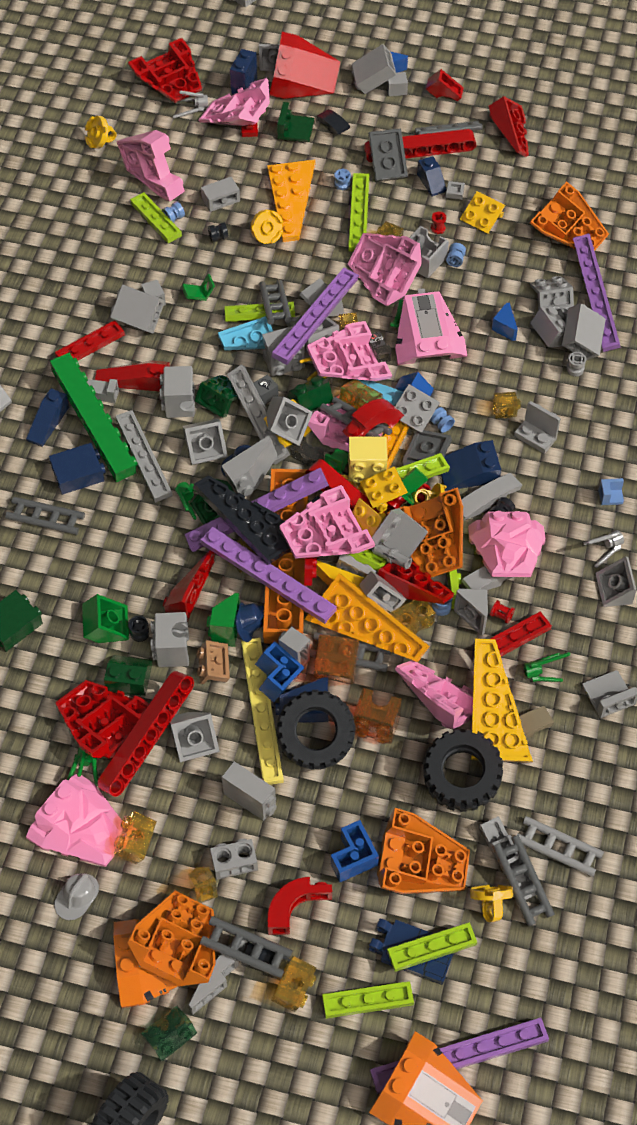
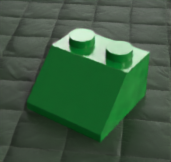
M234 593L213 607L211 615H208V637H211L213 642L225 643L231 647L236 646L238 634L236 615L240 604L239 593Z
M96 594L82 604L83 638L97 643L129 640L128 605Z

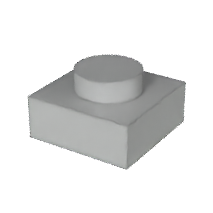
M449 181L446 198L462 200L465 183Z

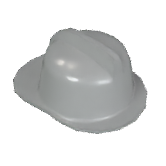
M85 873L75 874L68 878L56 897V913L65 920L80 918L87 911L99 892L97 880Z

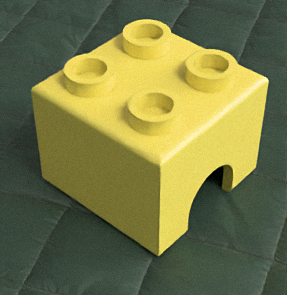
M349 437V481L360 483V481L387 470V437Z

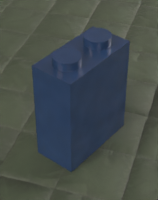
M241 49L230 68L231 96L238 93V89L243 88L245 90L249 88L250 83L258 81L256 52Z
M92 443L49 456L50 464L62 495L104 482L103 474L106 473L103 463H99V452L93 448Z

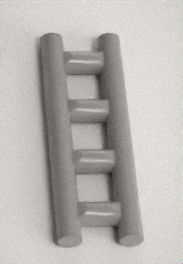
M528 816L525 817L523 824L529 827L524 836L517 834L524 846L589 876H594L596 869L592 868L591 864L595 857L601 859L604 851ZM536 830L548 835L544 845L532 840ZM555 839L567 844L563 854L551 849ZM575 848L587 853L583 863L571 858Z

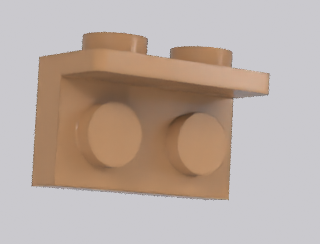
M206 640L197 650V659H199L197 675L200 677V684H205L208 679L227 682L230 679L228 644Z

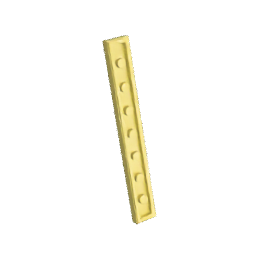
M252 638L247 643L241 640L262 780L270 785L284 783L271 700L259 690L267 675L255 665L263 654L261 638Z

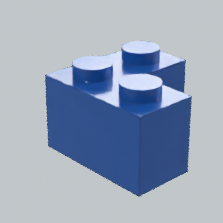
M275 641L263 652L255 664L268 675L259 690L275 702L305 668Z
M360 820L342 827L341 840L345 849L331 854V866L339 882L378 866L379 855Z

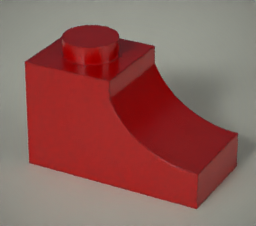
M442 69L428 78L426 90L436 98L449 97L456 101L462 98L464 87Z

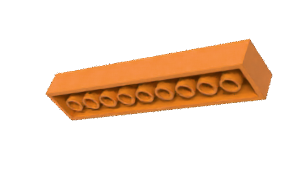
M271 469L270 492L306 475L305 471L307 469ZM308 496L274 513L280 515V519L286 521L297 512L301 513L306 509ZM292 551L271 563L304 585L305 558L295 559ZM265 586L264 643L272 644L275 641L279 644L278 639L284 631L287 632L291 626L304 634V610Z

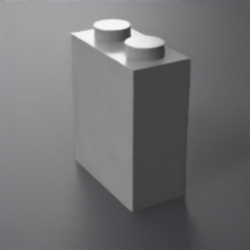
M384 44L352 63V74L355 78L354 84L364 94L397 75L392 54Z
M122 284V287L117 292L116 303L112 306L110 318L154 333L165 300Z
M582 303L568 308L562 346L572 352L583 353L586 356V360L600 356L606 319Z
M234 761L222 776L224 795L264 821L277 808L275 788Z

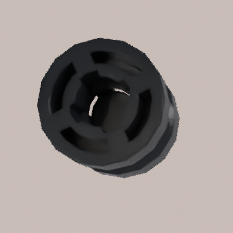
M225 222L219 223L217 226H208L211 242H216L218 239H229Z
M500 497L496 503L497 506H493L490 512H513L515 505L510 499Z
M143 616L132 617L128 622L131 639L136 642H143L149 637L148 621Z

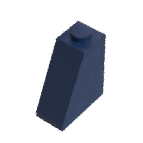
M323 677L280 695V703H276V715H280L284 705L301 692L312 690L328 691V677ZM310 711L304 714L298 723L328 722V714L322 711Z

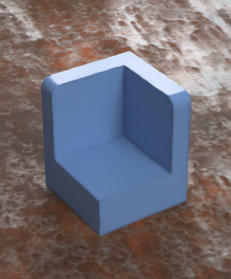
M623 478L601 479L599 486L601 505L623 504Z

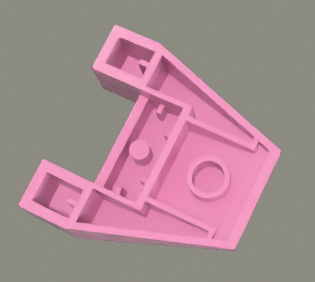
M154 130L116 141L126 170L159 197L171 201L185 192L182 179L171 174L164 153L170 150L171 147L169 138L165 133Z

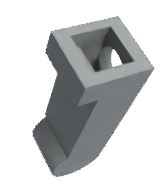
M88 379L87 383L89 386H93L97 400L116 403L119 392L117 380L110 379L109 382Z

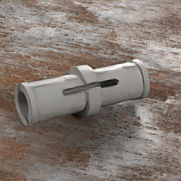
M382 544L375 545L373 553L386 559L388 563H395L404 569H408L411 566L412 558L399 553L397 549H390Z

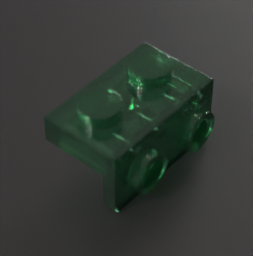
M176 1005L144 1030L141 1035L153 1048L159 1059L164 1061L194 1037L197 1031L191 1020Z

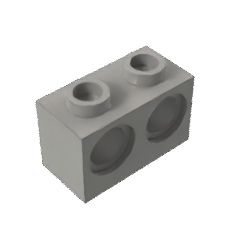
M239 839L232 844L226 845L221 843L214 846V848H210L216 880L258 870L252 839ZM243 852L249 854L246 858H242L239 855ZM221 857L228 858V861L224 863L219 862L218 860Z

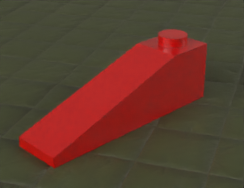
M503 96L488 106L490 118L515 151L527 157L529 153L528 142L524 137L527 134V130L524 128L526 118L523 108L520 104Z
M151 360L99 369L96 371L95 380L109 382L110 379H115L118 382V388L160 392L162 387L160 385V374H164V367H169L170 362Z
M209 550L171 590L169 597H165L163 602L165 613L185 612L188 622L214 565L215 553Z
M414 562L411 563L408 569H404L395 563H388L378 570V575L385 579L406 599L444 604L454 597V593L442 583L430 579L431 575L428 572H421L419 570L420 566Z

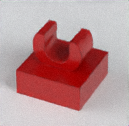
M257 123L241 126L242 137H258Z

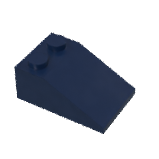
M493 440L473 443L444 457L450 466L448 472L441 474L443 484L447 486L445 491L454 488L461 489L485 485L501 476V467Z

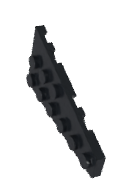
M209 475L194 483L193 489L267 565L291 551L279 529V526L285 522L280 519V515L255 501L253 503L250 502L241 493H234L228 489L227 485Z

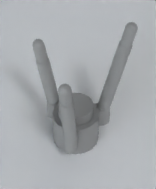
M179 91L180 94L195 96L194 98H185L180 101L194 102L195 107L198 106V108L173 115V118L204 111V108H208L207 95H204V93Z
M616 530L605 536L583 542L585 546L604 541L606 547L612 548L610 552L594 565L595 568L600 566L615 552L621 550L620 545L624 543V537L620 531Z

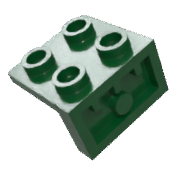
M283 102L277 123L278 139L310 142L315 118L292 115L290 102Z
M219 375L200 383L195 402L224 418L227 417L232 401L239 399L228 377Z

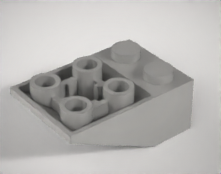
M541 307L531 321V325L548 347H562L567 313L570 307Z

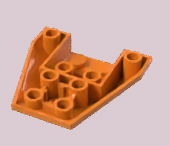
M568 182L558 190L541 212L539 211L530 221V224L542 234L574 249V237L590 233L595 251L609 235L581 193Z
M458 488L442 492L438 497L413 506L400 507L403 512L428 531L411 555L413 561L420 566L419 570L421 572H428L431 578L462 568L463 503Z
M394 808L382 839L377 870L380 887L399 894L464 891L470 850L415 813Z
M176 890L135 925L129 938L128 945L139 966L178 986L208 983L215 967V950L201 945L200 941L203 936L210 938L214 926L209 925V921L212 916L214 917V909Z

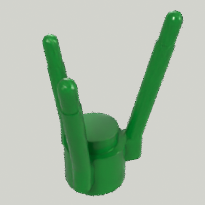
M181 482L176 486L175 492L179 496L184 509L189 511L192 518L196 520L197 517L188 502L193 498L194 484L191 483L189 485L186 482Z
M570 652L564 654L556 653L533 662L524 663L526 678H532V682H563L562 678L539 677V674H543L541 665L571 655Z
M78 747V752L75 754L67 780L73 776L77 764H79L77 776L80 777L83 766H89L92 763L94 784L98 786L97 758L91 757Z

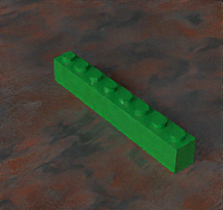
M70 352L50 360L52 373L64 393L67 394L70 404L116 483L136 474V466L138 464L135 457L130 456L128 453L129 448L125 441H121L118 428L113 427L109 413H105L103 410L104 405L100 399L97 400L93 386L88 385L87 376L84 371H80L78 360L73 358Z

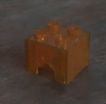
M319 634L313 670L314 677L317 679L328 677L341 680L344 683L354 684L360 641Z
M363 688L354 712L355 733L361 738L370 737L378 743L391 744L400 721L402 699L391 696L387 705L378 706L372 701L374 691Z

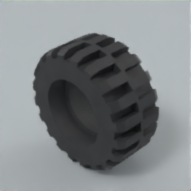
M304 691L292 697L282 708L277 720L276 728L280 747L285 755L300 767L321 770L334 766L347 755L354 741V717L349 707L341 698L330 694L328 691ZM322 711L332 718L335 724V736L328 746L322 749H310L304 746L298 739L296 733L297 724L300 718L307 712Z
M460 728L454 729L452 733L447 731L442 734L441 738L437 737L433 741V745L427 749L423 763L424 782L426 788L429 789V794L432 798L435 797L437 803L441 806L446 805L448 809L453 811L454 808L460 809V812H466V809L474 811L479 806L488 804L489 800L497 794L503 776V760L500 758L499 749L493 746V741L490 738L485 739L483 733L479 731L477 734L472 733V729L466 728V731H460ZM457 753H468L476 757L481 762L483 769L480 781L474 786L460 788L450 784L443 773V766L447 758Z
M130 1073L109 1094L107 1100L101 1105L99 1112L95 1115L91 1125H158L169 1102L168 1093L143 1073Z

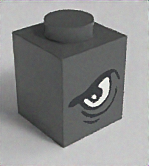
M268 374L253 383L264 405L269 403L273 396H279L278 385Z

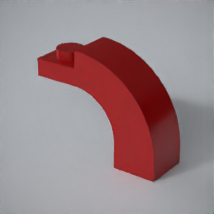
M375 399L357 409L352 414L354 419L342 432L348 438L364 437L374 426L381 423L387 424L392 429L404 415L388 400Z
M302 877L284 885L276 893L269 907L268 935L290 934V916L295 907L305 901L332 900V884L317 882L315 885H310V877Z

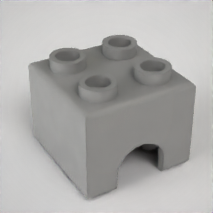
M419 226L409 238L420 243L422 264L417 273L429 278L447 258L449 240L440 236L439 242H435L428 236V229Z
M294 326L262 334L265 346L263 358L271 376H280L286 372L299 371L305 368V362H299L305 358V344L288 365L272 357L274 349Z
M192 366L164 367V374H160L162 411H165L167 418L194 417L195 387Z
M156 613L155 621H151L153 638L151 639V651L153 660H157L158 667L189 666L187 651L189 630L186 613Z

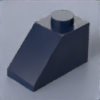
M430 156L418 160L417 176L431 197L446 192L447 189L442 171L435 158Z

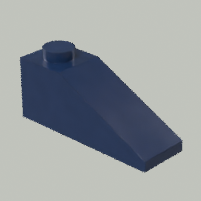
M52 388L49 390L40 404L26 440L28 442L43 447L69 409L67 394Z

